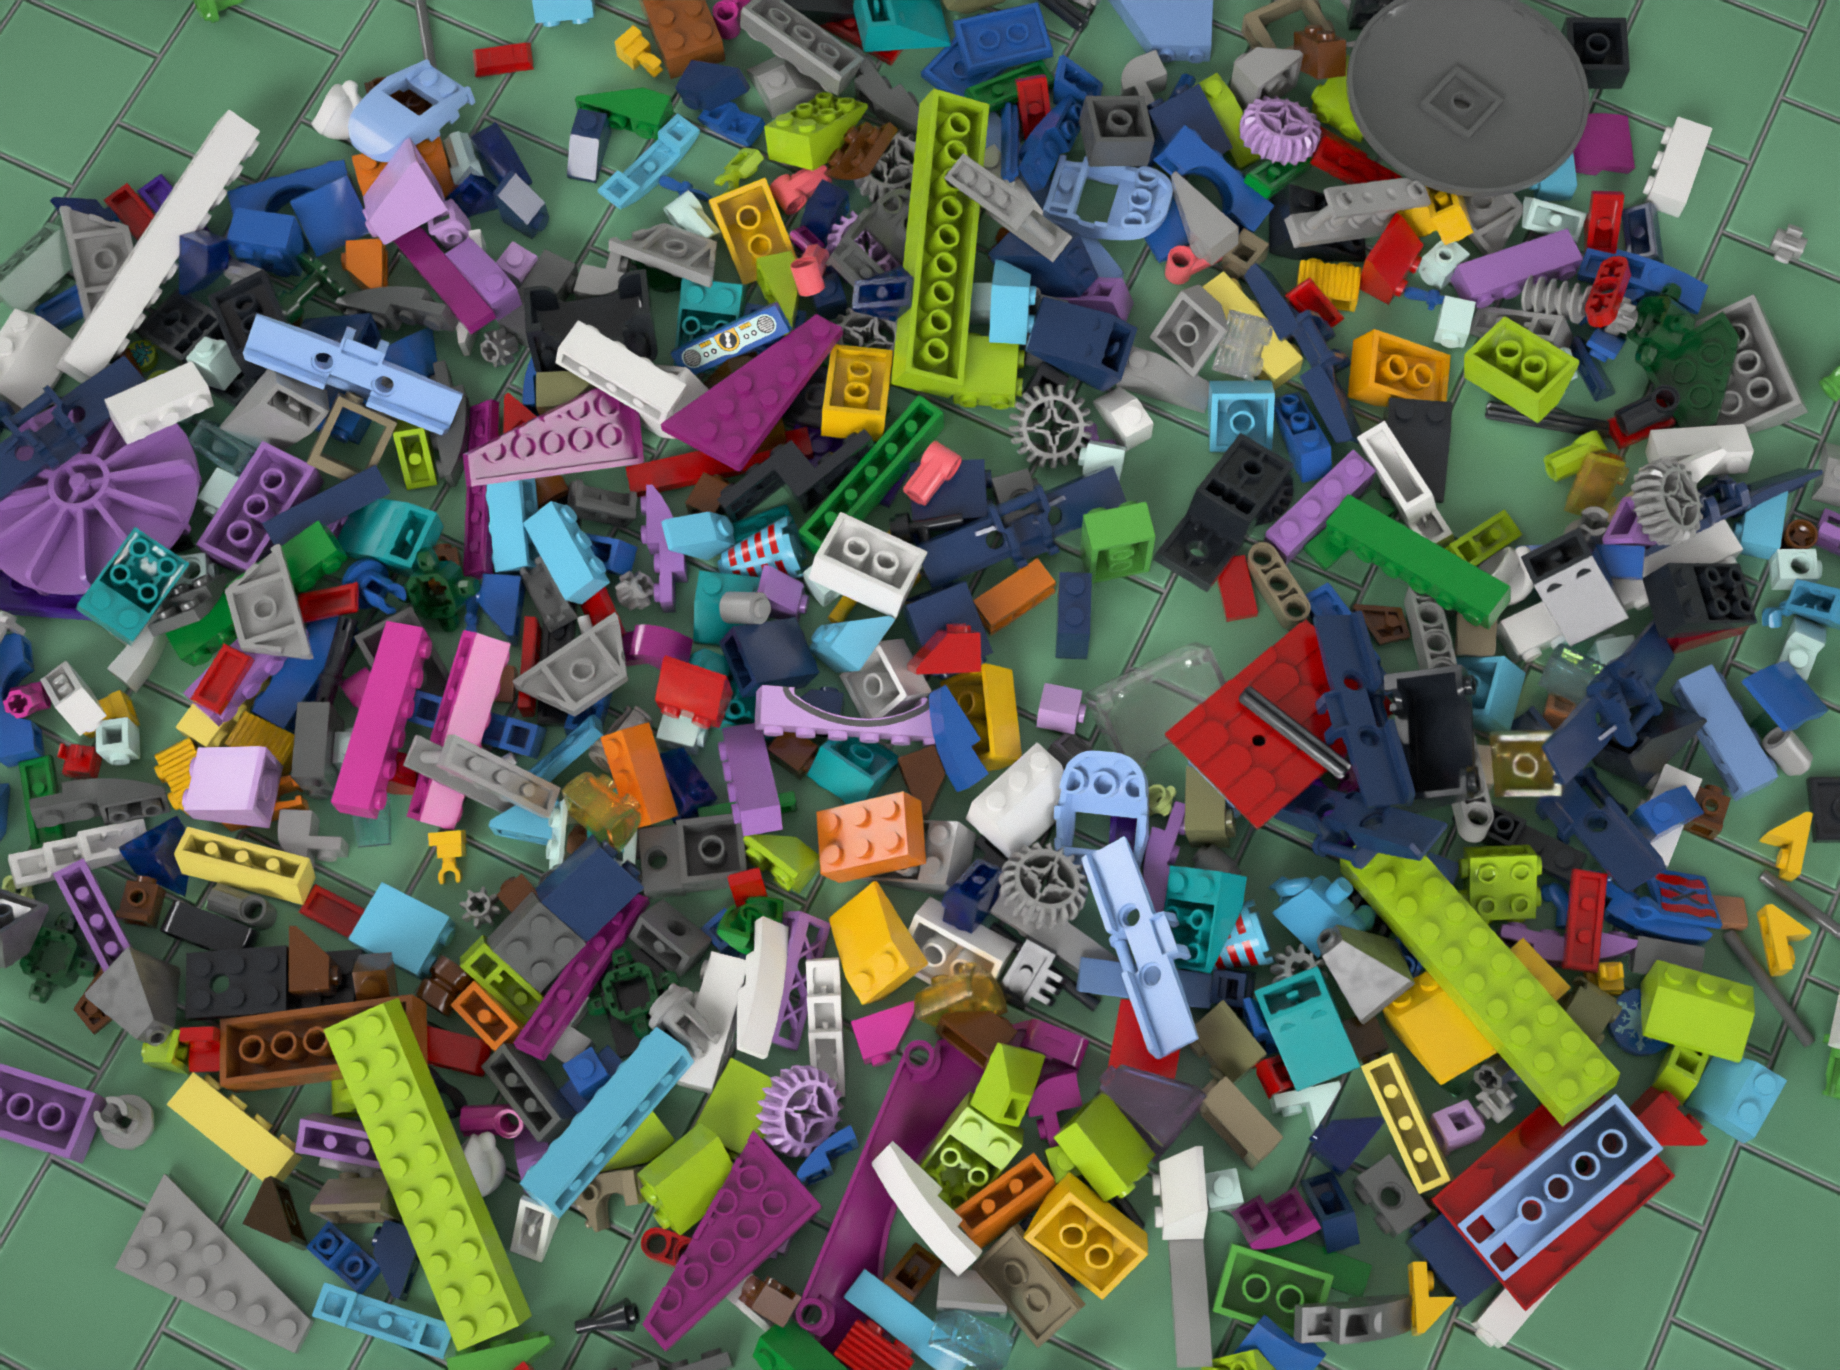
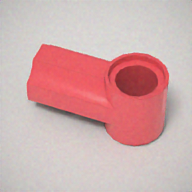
M825 165L814 171L803 168L792 176L789 174L779 176L771 183L769 188L773 198L787 215H791L802 209L809 197L830 185L832 178L824 174L827 169Z
M818 244L807 246L802 257L790 264L800 296H811L825 288L822 276L827 267L825 263L830 256L828 250L821 248Z
M1180 245L1170 250L1164 274L1169 282L1181 285L1189 281L1191 275L1212 265L1203 258H1197L1191 251L1190 245L1187 247ZM1221 257L1218 261H1216L1214 264H1216V263H1218V262H1221V261H1222V257ZM1179 263L1184 265V267H1179L1175 264Z
M933 441L922 456L921 465L903 487V492L915 503L926 506L945 480L949 481L955 475L961 465L962 457L938 441Z

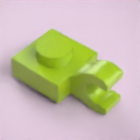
M742 148L724 167L726 171L716 177L714 184L722 186L726 181L728 182L729 187L723 194L739 188L740 178L745 179L752 176L758 170V165L764 157L758 149Z

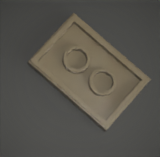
M1016 1224L971 1268L1007 1305V1312L1035 1346L1039 1348L1086 1304L1047 1257L1024 1239L1025 1231L1019 1224Z

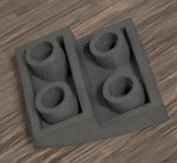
M208 573L193 580V585L191 586L184 582L173 587L170 591L171 595L161 604L163 610L156 614L158 619L147 626L152 636L164 634L197 622L205 617L222 595L227 580L225 574L223 573L211 578Z

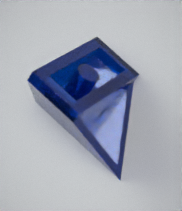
M469 166L445 196V201L453 199L466 217L469 218L498 209L493 195L497 186L473 167Z
M900 265L866 280H855L852 310L893 322L897 321L912 306L914 277Z
M178 816L118 847L135 874L154 878L157 880L156 884L186 897L189 875L181 873L174 856V852L186 830Z

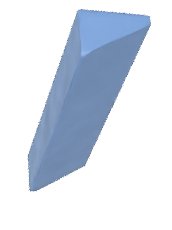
M1080 957L1076 985L1077 991L1129 998L1121 975L1123 969L1120 962ZM1177 969L1188 1005L1210 1009L1212 974Z

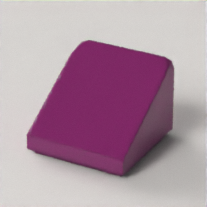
M806 226L794 229L789 234L791 243L803 254L809 245L818 244L821 248L825 247L824 243Z

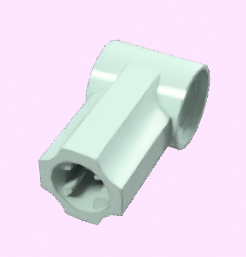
M457 131L449 134L443 141L452 166L450 171L457 192L462 193L487 185L478 159L476 160L468 133Z
M689 190L663 208L667 218L675 227L716 242L722 237L721 231L707 217L700 202Z

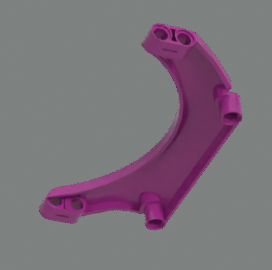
M1031 1018L1030 1020L1012 1024L1013 1028L1018 1032L1011 1046L1045 1055L1039 1078L1052 1072L1070 1068L1075 1071L1076 1075L1078 1074L1089 1046L1088 1040L1038 1019ZM945 1039L937 1040L934 1049L924 1040H914L906 1046L796 1309V1319L799 1325L807 1332L814 1334V1339L832 1355L857 1319L863 1323L870 1319L843 1297L864 1269L880 1281H884L885 1255L890 1230L898 1206L871 1164L872 1161L893 1141L916 1164H919L956 1107L969 1091L973 1094L975 1093L976 1087L984 1074L982 1068ZM918 1050L926 1052L929 1056L928 1061L923 1065L913 1064L910 1061V1056L913 1052ZM811 1306H816L822 1311L821 1320L814 1325L806 1324L803 1320L804 1311ZM882 1328L884 1332L881 1336L891 1342L889 1332Z

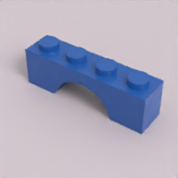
M1186 125L1170 137L1153 159L1170 176L1177 172L1181 176L1198 175L1209 180L1217 188L1221 196L1222 213L1238 226V235L1244 228L1254 233L1274 207L1268 199L1243 182L1245 175L1242 172L1233 169L1224 161L1220 152L1211 149L1201 140V136L1195 130L1188 128Z
M344 159L328 161L321 166L299 169L292 174L270 177L265 181L252 185H241L236 189L228 191L227 194L233 215L236 207L277 213L291 199L317 189L320 185L348 174L352 182L351 174Z
M16 633L5 635L0 644V762L7 768L18 766V762L45 756L42 730L31 720L15 718L11 713H6L3 701L9 695L10 688L17 687L25 677L35 671L31 642L25 636Z
M417 690L414 697V712L407 721L433 729L443 697ZM490 712L491 721L488 728L484 731L481 743L538 760L547 729L539 725Z

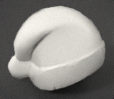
M348 80L343 85L335 84L329 90L319 112L311 122L317 133L335 140L350 138L348 130L349 119L354 108L362 100L358 94L356 82Z
M1519 546L1516 550L1512 547H1506L1478 566L1479 569L1511 586V601L1507 606L1515 605L1524 600L1534 587L1521 559V556L1531 552L1526 546Z
M488 1131L481 1133L479 1136L473 1133L461 1145L482 1197L490 1195L500 1186L506 1171L504 1156L495 1146L494 1134Z

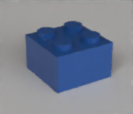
M236 207L226 240L238 261L264 269L266 272H273L280 277H289L290 275L301 277L302 268L296 260V255L302 251L307 254L309 243L296 217Z

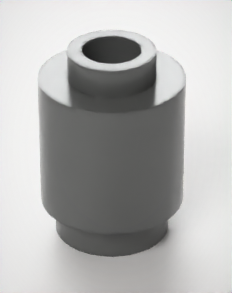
M1212 844L1209 848L1203 845L1192 858L1196 863L1193 867L1195 869L1220 871L1241 875L1242 870L1237 867L1238 863L1215 844Z

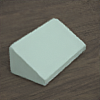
M1525 196L1522 228L1548 235L1568 228L1574 242L1578 243L1587 213Z

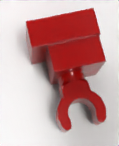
M60 743L57 757L65 760L62 774L65 777L78 779L98 778L102 757L96 752L95 747L77 744L66 746Z

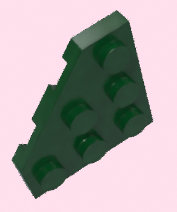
M1723 311L1694 328L1691 332L1686 333L1680 345L1672 352L1657 353L1650 366H1642L1656 388L1665 384L1671 385L1678 390L1680 402L1673 416L1681 428L1715 426L1718 423L1740 343L1739 335ZM1664 400L1666 405L1670 407L1669 402Z

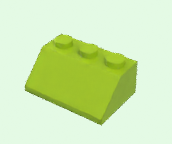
M1506 316L1496 323L1464 354V378L1537 423L1559 403L1579 366L1578 359Z
M1656 960L1640 983L1642 1036L1739 1063L1742 1060L1755 1015L1753 987Z

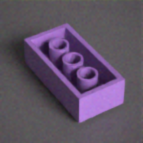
M262 441L196 543V546L202 553H206L211 561L238 575L243 574L255 562H260L272 553L271 548L274 545L262 523L315 496L324 483L323 478L317 468Z
M0 1063V1138L83 1164L98 1127L94 1120V1111L102 1113L107 1104L106 1098L78 1087Z

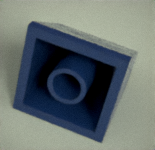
M1057 224L1055 225L1068 233L1072 239L1054 262L1047 259L1012 232H1009L988 253L994 266L995 260H1003L1031 274L1030 286H1036V288L1040 289L1041 294L1051 297L1079 298L1099 277L1080 234Z
M955 579L906 599L901 611L918 650L938 630H947V624L965 623L966 625H971L972 630L980 632L981 664L987 661V655L993 653L966 581ZM956 673L930 674V675H932V676H934V677L937 676V675H939V678H940V679H944V678L950 677V676H952V675H954V674H956Z

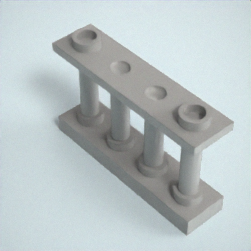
M965 154L961 155L944 177L950 184L985 208L986 211L984 213L1052 262H1054L1072 239L1068 233L1035 211L1036 205Z
M1408 177L1336 186L1323 190L1328 203L1323 209L1314 212L1292 214L1284 221L1294 248L1381 236L1391 221L1390 216L1398 210L1427 207L1431 204L1426 187L1418 180H1412Z
M415 735L403 766L500 813L517 805L541 818H550L561 789L457 735H448L443 747L419 735Z

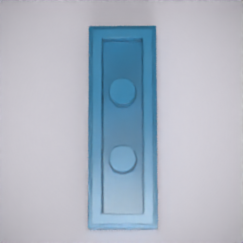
M594 714L589 716L528 772L551 782L603 736L602 721Z

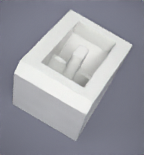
M523 1195L519 1203L510 1251L542 1262L559 1219L534 1199Z

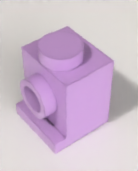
M453 199L445 201L447 211L427 221L429 233L432 236L435 235L446 250L453 246L456 247L468 239V231H471L470 220ZM449 215L450 218L441 222L440 218Z
M1468 1099L1432 1113L1429 1121L1444 1157L1450 1155L1454 1150L1479 1141L1485 1129L1483 1116L1479 1110L1473 1109Z

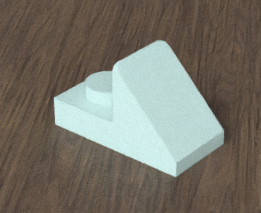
M1796 615L1793 618L1776 663L1788 661L1806 682L1818 652L1825 646L1826 627Z
M1340 1082L1313 1086L1299 1092L1294 1090L1275 1094L1270 1099L1272 1112H1282L1283 1117L1302 1113V1107H1306L1313 1133L1341 1089Z

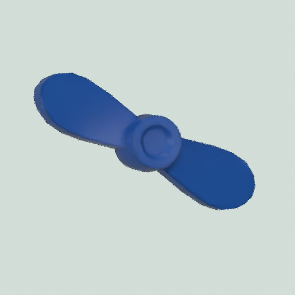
M661 176L658 183L660 186L677 191L679 196L689 190L699 200L708 202L712 199L711 195L694 189L693 185L687 181L680 183L668 176Z
M1408 287L1404 291V296L1408 299L1426 301L1428 310L1431 311L1434 310L1436 305L1442 304L1445 297L1441 296L1440 292L1434 289L1426 292L1416 287Z
M475 594L469 597L465 603L467 614L464 619L467 624L466 631L477 633V626L479 624L477 613L480 604L476 602Z

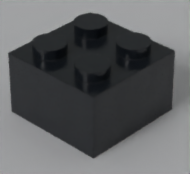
M1566 17L1561 32L1572 45L1580 59L1586 75L1588 89H1622L1630 71L1626 18Z

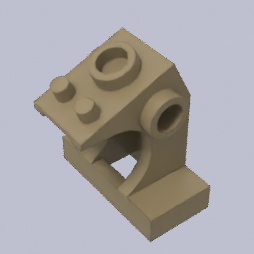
M649 1163L613 1169L597 1174L574 1201L578 1210L587 1217L585 1221L587 1228L592 1227L595 1232H599L611 1227L608 1202L614 1193L624 1196L625 1206L646 1202L640 1192L643 1186L636 1174Z

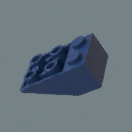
M1043 297L1025 351L1104 392L1122 380L1138 328L1110 313Z

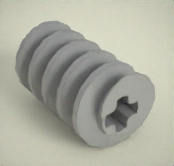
M1532 274L1528 277L1522 292L1521 303L1523 311L1564 316L1566 321L1570 319L1571 322L1576 324L1580 323L1586 316L1585 306L1592 286L1588 285L1583 294L1581 293V284L1576 283L1572 291H1569L1568 281H1564L1560 289H1558L1557 279L1552 278L1549 285L1545 286L1544 276H1540L1536 284H1534Z

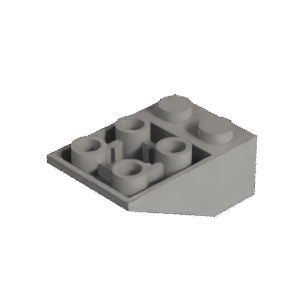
M267 369L220 425V429L257 449L262 441L283 451L311 434L330 412L327 390H322Z
M923 820L926 864L861 878L867 882L877 881L883 885L934 895L964 897L977 834L960 822Z

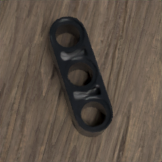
M173 900L160 928V931L168 936L208 951L254 948L260 936V932L248 926L177 900Z

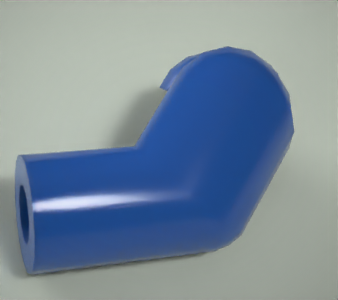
M1551 882L1550 884L1542 885L1540 888L1541 899L1546 902L1552 901L1556 907L1555 927L1566 929L1569 894L1559 883Z

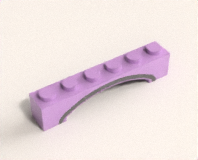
M762 685L756 691L755 729L764 730V735L782 736L783 732H796V737L815 738V734L828 735V739L833 741H845L847 736L860 737V742L878 743L879 739L891 740L893 745L906 746L910 745L911 741L923 742V747L934 745L936 748L929 713V698H921L914 703V709L883 718L866 719L840 716L816 708L794 694L795 687Z

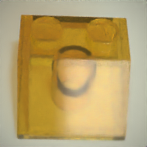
M1590 444L1564 501V511L1582 516L1581 512L1584 509L1596 506L1610 514L1616 497L1611 496L1616 484L1622 486L1629 472V468L1625 467L1626 458Z

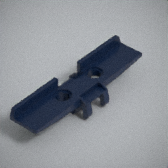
M1257 263L1253 264L1244 277L1279 341L1282 342L1293 335L1307 358L1311 369L1299 377L1335 442L1344 443L1352 441L1360 445L1357 437L1363 433L1346 393L1335 375L1351 365V361L1342 350L1336 348L1330 350L1326 342L1336 336L1332 327H1330L1327 321L1322 319L1318 312L1306 310L1299 313L1285 297L1287 293L1274 275Z
M125 356L77 386L61 399L49 385H46L42 388L44 393L10 418L7 416L1 418L12 435L0 443V502L47 467L54 471L87 447L89 443L86 438L111 420L105 399L146 382ZM51 403L55 404L56 408L51 412L54 417L52 421L37 432H33L30 428L22 433L18 428ZM76 408L83 409L85 411L84 419L78 423L71 422L68 418L69 412ZM28 446L34 449L31 459L27 461L17 459L16 454L20 448Z
M1104 466L1046 491L1043 490L1041 484L1033 486L1034 490L998 505L993 503L987 505L989 515L917 544L916 547L927 551L922 566L931 588L943 585L1009 557L1017 569L1028 566L1027 559L1047 552L1050 556L1059 553V547L1054 543L1053 539L1081 528L1084 514L1095 508L1102 507L1106 508V510L1118 508L1121 504L1127 502L1114 466ZM1033 503L1037 504L1038 510L1002 524L1000 517ZM1051 506H1056L1061 514L1060 519L1055 524L1048 522V513L1051 510ZM996 530L1002 534L1003 540L999 547L990 548L986 543V537L988 533Z
M1798 468L1749 484H1745L1743 481L1737 484L1728 474L1718 475L1712 478V483L1697 489L1698 493L1701 494L1699 499L1703 507L1700 509V512L1703 515V519L1699 521L1700 529L1696 533L1730 516L1737 518L1744 515L1758 504L1786 491L1791 493L1803 487L1805 482L1823 475V471L1819 469ZM1719 494L1721 498L1716 501L1713 495ZM1656 542L1655 545L1645 546V557L1671 545H1658Z
M1355 611L1351 615L1314 616L1315 631L1330 691L1324 693L1315 703L1318 715L1324 714L1328 709L1332 725L1324 733L1326 744L1332 745L1337 738L1342 737L1344 745L1347 747L1366 808L1411 806L1415 797L1414 785L1394 719H1388L1386 713L1384 691L1378 689L1382 682V677L1362 611ZM1351 679L1356 681L1358 690L1348 688L1344 680Z
M1654 620L1645 627L1621 656L1610 660L1587 686V693L1583 700L1542 745V749L1555 771V774L1552 776L1554 783L1566 785L1605 747L1613 736L1621 745L1633 746L1637 742L1636 734L1652 716H1658L1663 711L1662 704L1654 688L1675 658V655L1666 638H1659ZM1640 705L1641 709L1630 721L1629 718L1632 714L1628 707ZM1597 712L1600 716V726H1598L1596 722Z
M1534 706L1530 707L1524 714L1513 720L1510 731L1494 732V735L1542 794V797L1537 801L1536 814L1542 821L1548 817L1558 828L1556 837L1559 841L1568 845L1570 843L1569 838L1575 834L1626 894L1664 871L1666 866L1661 855L1627 817L1628 808L1624 804H1619L1598 780L1597 772L1593 767L1582 769L1566 785H1555L1549 781L1550 777L1555 774V771L1545 755L1542 745L1555 731ZM1587 786L1604 807L1599 809L1582 788ZM1597 828H1602V829H1604L1603 831H1600V832L1592 831V830L1597 829Z
M1313 784L1273 817L1302 830L1318 834L1312 845L1315 855L1325 857L1329 854L1351 861L1352 865L1358 869H1363L1377 853L1421 861L1448 827L1446 822L1395 807L1366 808L1362 794L1359 792L1341 793ZM1334 810L1330 815L1321 818L1325 812ZM1350 836L1356 847L1351 848L1338 844V842H1345Z

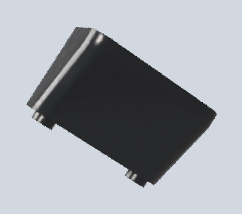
M646 269L624 273L618 280L619 294L559 303L555 291L547 286L523 288L525 331L536 372L568 371L555 363L558 347L578 320L585 325L595 327L610 340L622 343L637 356L645 357L652 362L656 359L658 347Z
M1462 665L1384 674V690L1386 692H1393L1394 704H1390V711L1395 715L1396 728L1415 789V797L1411 806L1395 808L1417 814L1473 799L1475 792L1480 791V777L1478 772L1475 771L1472 708V695L1476 694L1474 675H1469Z

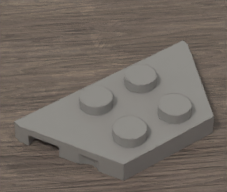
M1513 193L1489 197L1463 196L1474 232L1467 236L1483 256L1501 251L1523 215V205Z
M61 206L59 208L82 312L86 321L133 250V243L128 225L115 221H106L102 217L84 214L72 210L68 206Z
M667 223L655 225L649 229L632 232V239L621 241L617 237L609 239V251L709 288L713 284L717 250L716 241Z
M276 544L271 548L272 553L259 564L255 562L245 571L242 578L236 579L225 589L239 645L244 652L310 660L314 657L284 551L280 544Z
M614 612L514 679L512 682L515 688L568 714L577 716L628 681L618 615Z

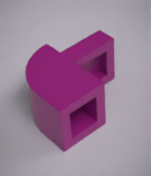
M641 624L635 625L634 631L626 632L627 634L622 637L626 666L649 664L661 670L665 655L689 663L693 639L672 629Z
M1070 1068L1052 1072L1039 1078L1031 1101L1026 1109L1029 1118L1041 1115L1042 1119L1036 1120L1040 1140L1046 1139L1050 1148L1059 1146L1053 1138L1060 1130L1056 1112L1083 1106L1075 1071Z

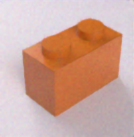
M473 981L451 1004L452 1008L494 1052L503 1043L514 1044V1041L525 1026L476 981Z

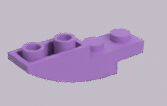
M646 485V496H641V513L646 515V525H641L642 544H647L650 555H654L655 573H659L660 583H654L655 602H660L663 613L676 612V583L688 582L686 558L684 554L668 550L661 522L665 519L673 518L655 487L653 485Z
M1178 801L1174 803L1165 830L1152 826L1145 851L1142 877L1156 913L1164 911L1170 870L1168 863L1171 865L1175 864L1180 850V846L1175 845L1178 834L1185 835V804Z
M1508 922L1507 925L1502 924L1496 931V935L1507 947L1512 948L1518 941L1524 938L1552 968H1562L1565 933L1563 937H1560L1559 932L1550 929H1541L1540 932L1528 930L1525 924L1518 922ZM1609 931L1608 934L1602 933L1599 962L1613 961L1629 954L1637 947L1638 940L1630 939L1628 934L1619 931Z

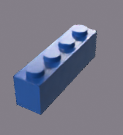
M338 616L307 623L306 630L310 634L308 639L314 658L308 660L288 657L281 670L272 675L271 683L267 689L260 692L253 704L254 708L252 709L255 716L295 734L297 702H314L320 683L318 675L323 673ZM353 636V639H352V643H351L350 649L352 648V646H353L354 643L356 642L354 636Z

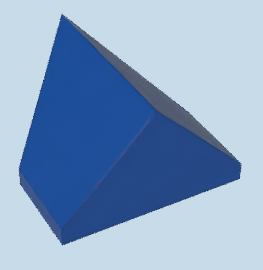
M427 327L388 346L383 360L430 379V375L435 374L433 363L437 362L433 330Z

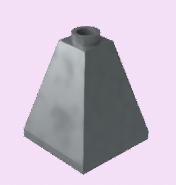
M1338 924L1333 928L1323 930L1318 936L1317 944L1325 963L1358 1020L1363 1025L1415 984L1399 943L1394 939Z
M127 947L85 992V996L135 1039L157 1047L166 1041L168 1034L175 1028L181 971L175 965Z

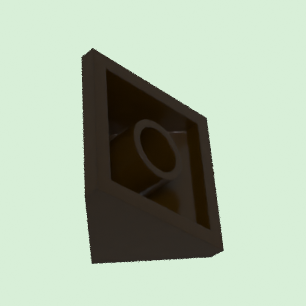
M273 1176L264 1178L242 1224L302 1251L306 1250L308 1243L289 1185Z

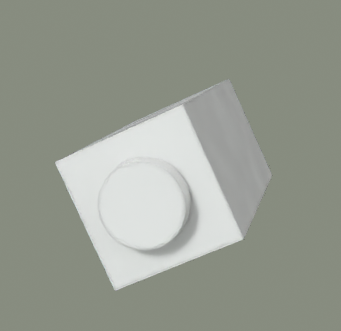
M1556 1284L1527 1311L1521 1308L1503 1286L1471 1323L1477 1329L1475 1335L1489 1347L1493 1345L1497 1348L1505 1346Z

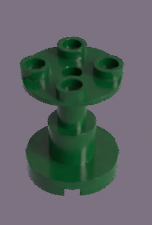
M303 251L296 255V260L307 276L289 293L282 290L278 294L291 324L305 313L302 306L320 289L335 300L346 294L345 289L337 281H331L326 276L329 272L327 267L317 258L312 260Z

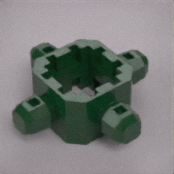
M1667 283L1659 296L1645 297L1636 306L1638 319L1635 326L1627 331V336L1638 345L1635 362L1641 366H1650L1657 353L1672 352L1680 345L1684 334L1694 329L1695 319L1690 316L1688 310L1678 304L1682 291L1681 287L1675 283Z
M431 547L421 548L416 555L420 568L410 576L407 583L401 585L406 590V600L399 598L398 600L403 603H412L415 613L425 620L438 618L439 625L445 633L454 632L459 628L460 624L458 610L467 602L469 597L474 596L480 591L481 586L478 579L464 577L461 566L452 560L438 562V556ZM433 577L435 582L440 581L441 586H447L445 590L447 599L442 602L441 598H436L435 594H430L429 592L431 588L428 581Z
M62 912L54 924L56 930L41 927L30 952L22 957L19 962L23 973L36 980L35 983L31 984L29 999L34 1002L45 1004L53 992L51 989L52 985L66 989L77 982L79 975L89 978L95 977L100 969L99 962L87 956L88 951L84 943L74 935H71L72 932H76L78 925L74 914ZM50 942L66 944L71 950V953L67 954L63 964L66 965L64 970L59 969L58 974L40 971V967L36 965L37 961L41 962L44 954L43 946H48Z
M626 947L613 951L612 959L616 970L607 972L602 981L605 995L598 994L593 996L586 1004L591 1016L608 1014L607 1011L610 1010L611 1015L617 1021L627 1026L632 1024L635 1035L642 1040L653 1031L649 1027L650 1019H648L651 1018L649 1011L653 1003L662 995L661 992L668 990L672 983L680 986V982L675 971L659 973V977H656L655 972L649 966L641 962L635 963L631 952ZM637 976L645 977L651 1001L646 1002V1006H639L628 1012L625 1010L621 1011L616 994V986L621 985L620 982L629 981Z

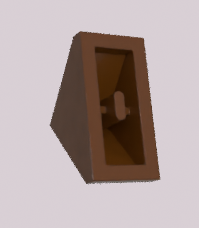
M915 1242L886 1276L883 1283L914 1306L941 1267L943 1261Z

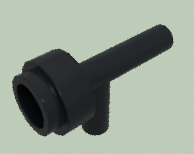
M904 512L895 514V517L889 519L891 535L909 544L913 543V533H918L919 543L931 539V530L964 525L962 513L911 521L909 513Z

